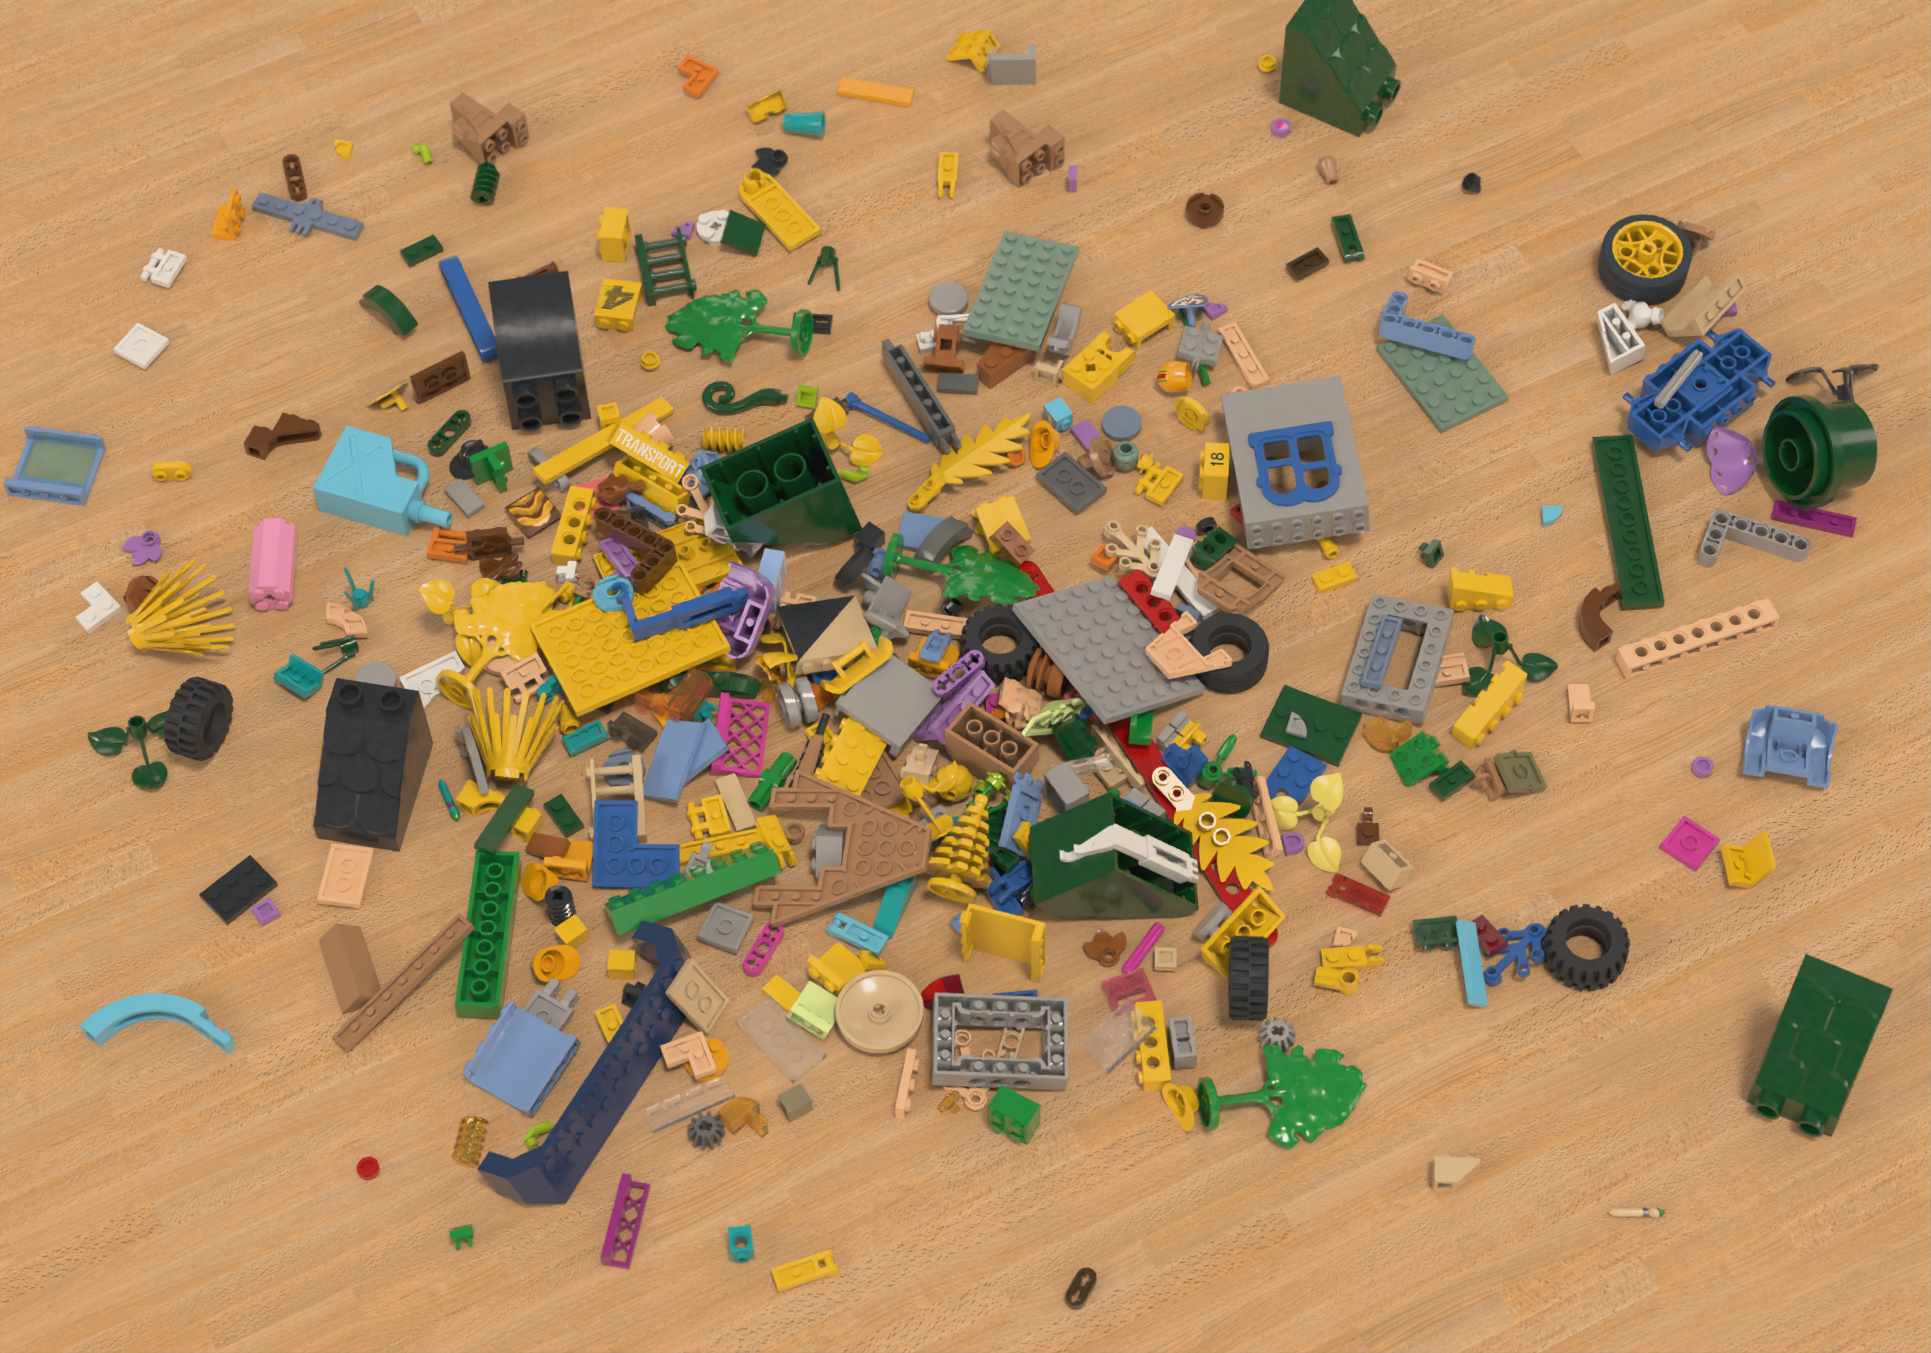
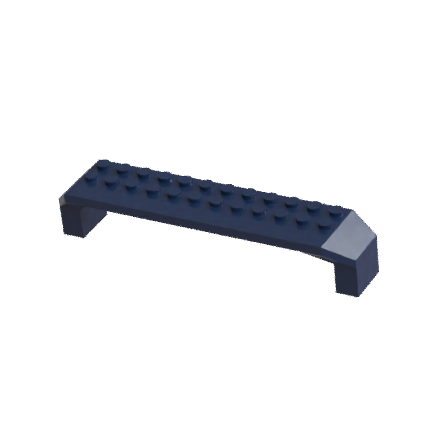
M642 921L631 937L650 964L659 966V968L544 1143L515 1158L489 1151L477 1168L498 1195L525 1204H566L662 1056L660 1046L671 1042L686 1019L684 1013L665 994L688 958L692 959L690 953L672 928Z

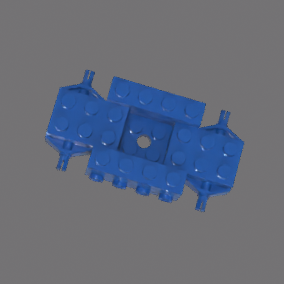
M1740 328L1723 335H1718L1712 329H1709L1705 335L1714 341L1713 349L1700 338L1694 343L1690 342L1682 352L1674 354L1669 362L1661 364L1652 375L1648 374L1643 379L1640 398L1637 397L1635 399L1629 392L1623 395L1622 399L1631 406L1627 418V429L1656 453L1660 449L1676 445L1688 453L1693 446L1685 441V438L1696 448H1699L1708 441L1714 427H1726L1753 406L1758 386L1754 383L1761 381L1769 386V388L1776 384V381L1768 376L1767 371L1772 354ZM1694 350L1702 352L1701 361L1663 408L1655 406V398ZM1695 384H1703L1705 388H1698Z

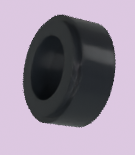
M1213 517L1204 518L1196 524V529L1201 535H1206L1210 530L1214 531L1217 527Z

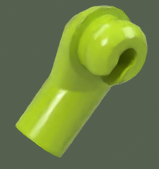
M421 142L412 145L413 154H421L425 165L434 162L427 145Z
M860 465L855 472L842 468L839 476L842 479L856 483L869 476V467Z
M546 1120L530 1127L524 1137V1144L529 1149L538 1147L539 1141L537 1138L540 1134L553 1129L551 1121Z

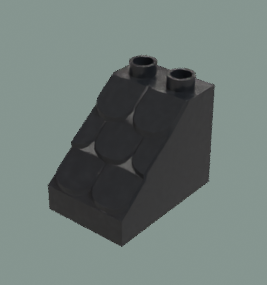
M336 678L326 707L317 781L318 790L313 823L317 839L400 852L433 747V740L419 691Z

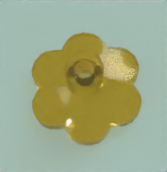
M769 677L762 678L760 680L762 687L758 693L761 695L763 702L773 701L775 693H777V685L774 681H770Z
M957 1090L946 1095L938 1105L940 1113H944L949 1109L953 1113L959 1111L960 1106L956 1102L959 1100L960 1095Z

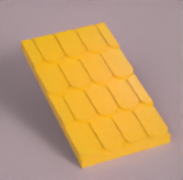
M697 518L689 520L694 521L697 525L705 526L704 520ZM688 521L656 532L674 543L678 557L677 562L682 561L697 589L714 582L719 583L724 580V577H728L731 569L728 566V562H736L744 566L738 552L733 549L732 545L728 543L714 544L706 535L699 533L689 534L685 529V524ZM690 525L688 530H693L695 525ZM628 548L638 563L645 557ZM603 552L592 555L603 578L617 571Z

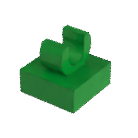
M473 1224L449 1230L451 1240L456 1239L455 1246L458 1250L461 1249L460 1241L462 1239L468 1240L469 1247L473 1246V1239L471 1237L474 1235Z

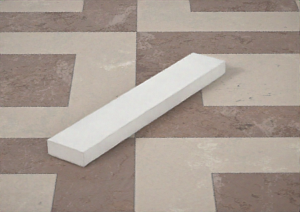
M1151 526L1148 528L1145 538L1144 551L1150 557L1149 542L1153 538L1159 539L1162 545L1158 552V562L1162 564L1169 546ZM1184 565L1175 587L1190 606L1201 612L1202 620L1220 612L1219 607L1198 594V580Z

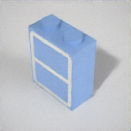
M765 548L758 572L766 576L774 586L775 599L769 613L774 614L787 577L785 551Z

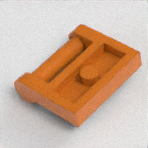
M435 526L426 553L427 558L467 563L470 555L467 551L457 553L454 551V544L466 543V532L447 530ZM441 537L461 539V540H465V541L452 540V539H444V538H441Z

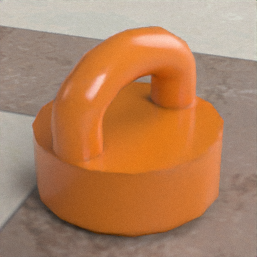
M1023 449L1005 452V458L1011 461L1008 463L1009 465L1020 466L1024 463L1026 454Z

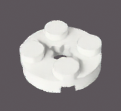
M720 210L701 214L697 223L699 239L709 242V245L712 246L723 245L720 241L728 212ZM719 226V230H715L712 227Z

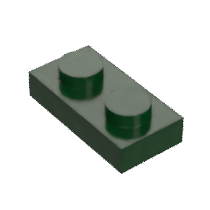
M434 234L400 250V254L409 268L444 252L443 246Z
M1460 760L1430 782L1429 788L1442 801H1445L1475 778V773Z
M562 794L543 804L544 809L565 838L584 828V824Z

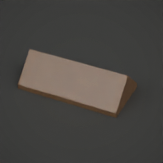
M336 923L319 940L342 1014L345 1015L360 1010L381 987L361 927Z

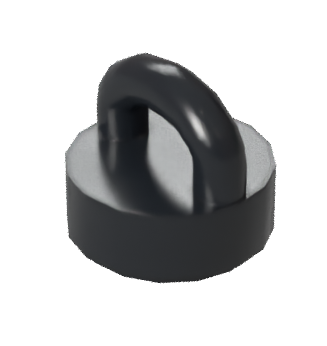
M1473 172L1467 174L1462 182L1463 189L1470 193L1474 191L1479 193L1481 191L1480 176Z
M947 597L942 605V611L947 616L957 617L964 610V605L957 598Z

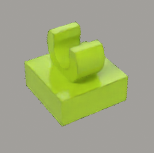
M800 384L797 390L796 405L815 409L818 403L819 388Z

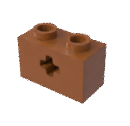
M1008 521L989 537L999 550L1017 567L1035 552L1031 545Z

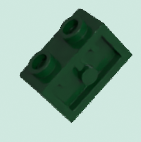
M1078 713L1073 714L1071 720L1053 727L1052 730L1072 766L1095 756L1098 747L1095 737L1090 735L1087 730L1086 721L1080 718Z

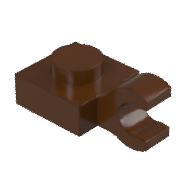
M1364 807L1363 823H1357V846H1370L1371 843L1380 841L1379 823H1373V807Z

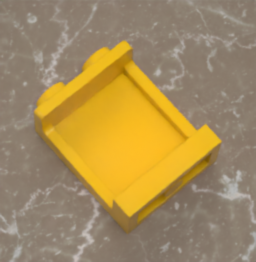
M1150 290L1114 313L1113 325L1118 332H1121L1126 337L1129 344H1133L1139 349L1141 341L1164 326L1168 330L1174 328L1175 314L1170 309H1167V306Z
M1002 496L996 502L990 504L985 502L978 505L975 509L974 516L980 522L990 547L989 552L997 557L1004 555L989 537L1006 521L1030 544L1031 537L1014 496Z

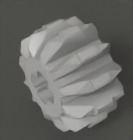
M1275 1016L1273 1022L1267 1018L1265 1025L1260 1026L1261 1033L1258 1039L1262 1041V1048L1266 1045L1272 1046L1275 1044L1278 1047H1282L1281 1050L1288 1053L1290 1046H1294L1296 1030H1293L1292 1023L1286 1024V1018L1278 1021L1277 1016Z

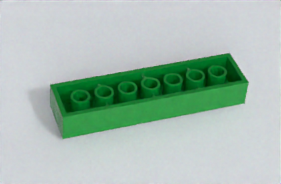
M757 841L750 844L748 849L733 850L729 853V856L724 858L721 856L709 860L710 863L703 866L701 864L694 865L689 868L688 872L682 874L681 872L669 875V879L652 881L648 887L643 889L640 887L628 891V895L622 897L620 895L613 896L608 899L607 903H604L611 926L618 935H622L637 929L642 921L656 922L781 873L774 850L765 842Z
M476 850L467 920L475 928L464 938L455 1000L458 1017L500 1018L501 1010L504 1007L522 869L519 852L497 851L494 856H490Z

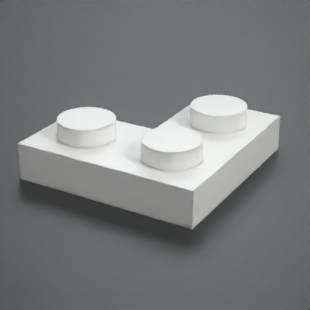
M96 581L80 593L90 607L75 618L90 634L120 613L122 608Z

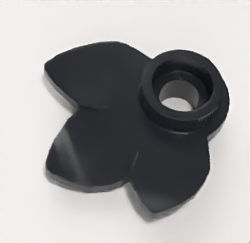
M759 148L755 150L759 160L751 168H756L763 173L766 172V174L775 176L781 171V167L787 164L788 156L780 149Z

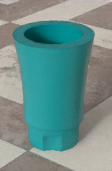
M824 110L784 114V131L824 136L826 128Z

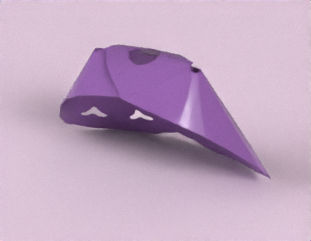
M1714 427L1707 442L1708 457L1713 463L1711 478L1717 490L1726 496L1737 491L1754 475L1758 456L1752 442L1747 437L1724 427ZM1716 432H1718V435L1720 437L1714 440V438L1716 437ZM1713 447L1718 450L1716 455H1714L1715 450ZM1751 454L1753 455L1752 463L1749 461V456ZM1717 471H1719V473L1722 475L1719 479ZM1721 485L1726 486V487H1727V489H1726L1727 491H1725L1724 488H1723Z

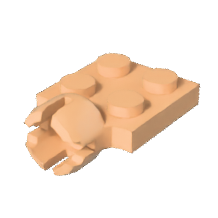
M1005 677L1001 683L998 704L1006 710L1005 720L1007 724L1011 726L1012 722H1014V729L1026 727L1028 721L1040 711L1042 696L1037 691L1022 686L1018 681Z

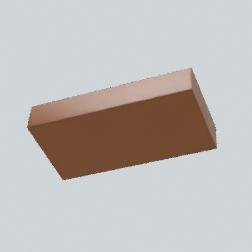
M534 832L525 851L530 855L540 857L559 856L564 858L571 842L568 839Z

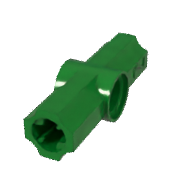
M781 752L770 769L766 768L761 774L757 787L748 798V803L755 810L764 811L770 802L772 787L784 788L786 778L797 764V760L790 753Z

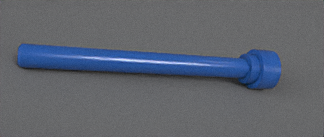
M850 392L846 396L844 401L845 407L851 410L858 408L925 443L930 442L931 436L862 402L857 394Z

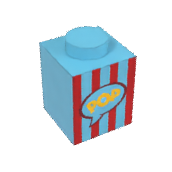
M1060 397L1043 405V418L1055 430L1060 432L1067 430L1073 425V412Z

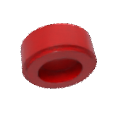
M364 1157L357 1163L358 1175L363 1180H373L380 1173L379 1163L373 1157Z

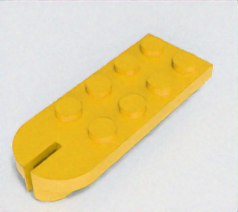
M751 168L749 169V180L748 174L744 172L743 180L739 185L740 198L790 252L821 234V228L771 175L763 173L759 169Z

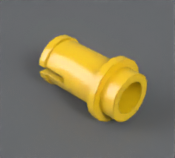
M1330 537L1317 539L1324 550L1323 554L1325 557L1333 559L1338 556L1339 548L1337 545H1334Z

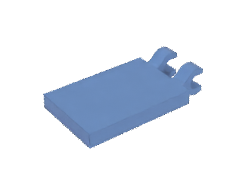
M1016 772L1014 780L1017 785L1013 784L998 846L1021 859H1027L1014 841L1013 836L1022 821L1030 822L1032 826L1037 824L1043 799L1040 797L1043 781L1036 779V783L1033 786L1034 780H1032L1031 774L1025 772L1022 779L1023 774Z

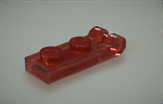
M1338 873L1332 879L1333 884L1326 890V894L1329 897L1341 899L1379 917L1382 916L1391 897ZM1344 886L1346 889L1342 890L1340 887Z

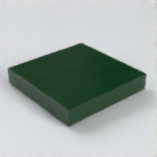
M730 210L720 243L756 257L766 224Z

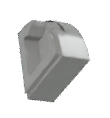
M1292 712L1286 728V734L1306 739L1307 729L1304 721L1299 715Z

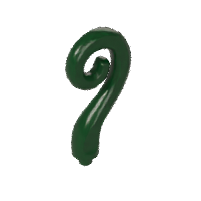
M726 381L713 382L702 393V402L705 407L711 412L721 415L739 413L759 404L779 405L780 401H788V394H782L780 389L767 388L754 392L735 403L721 404L729 403L735 397L733 385ZM716 391H727L725 395H720L718 397L720 403H717L712 399V396Z

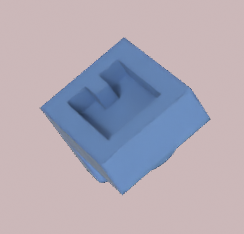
M874 549L873 553L875 555L868 564L867 574L872 578L884 580L883 566L887 550Z

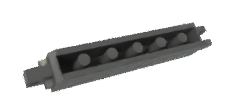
M889 339L882 341V356L885 367L938 448L941 447L946 455L951 452L948 445L950 443L957 450L962 446L956 435V429L952 420L903 345L894 346Z

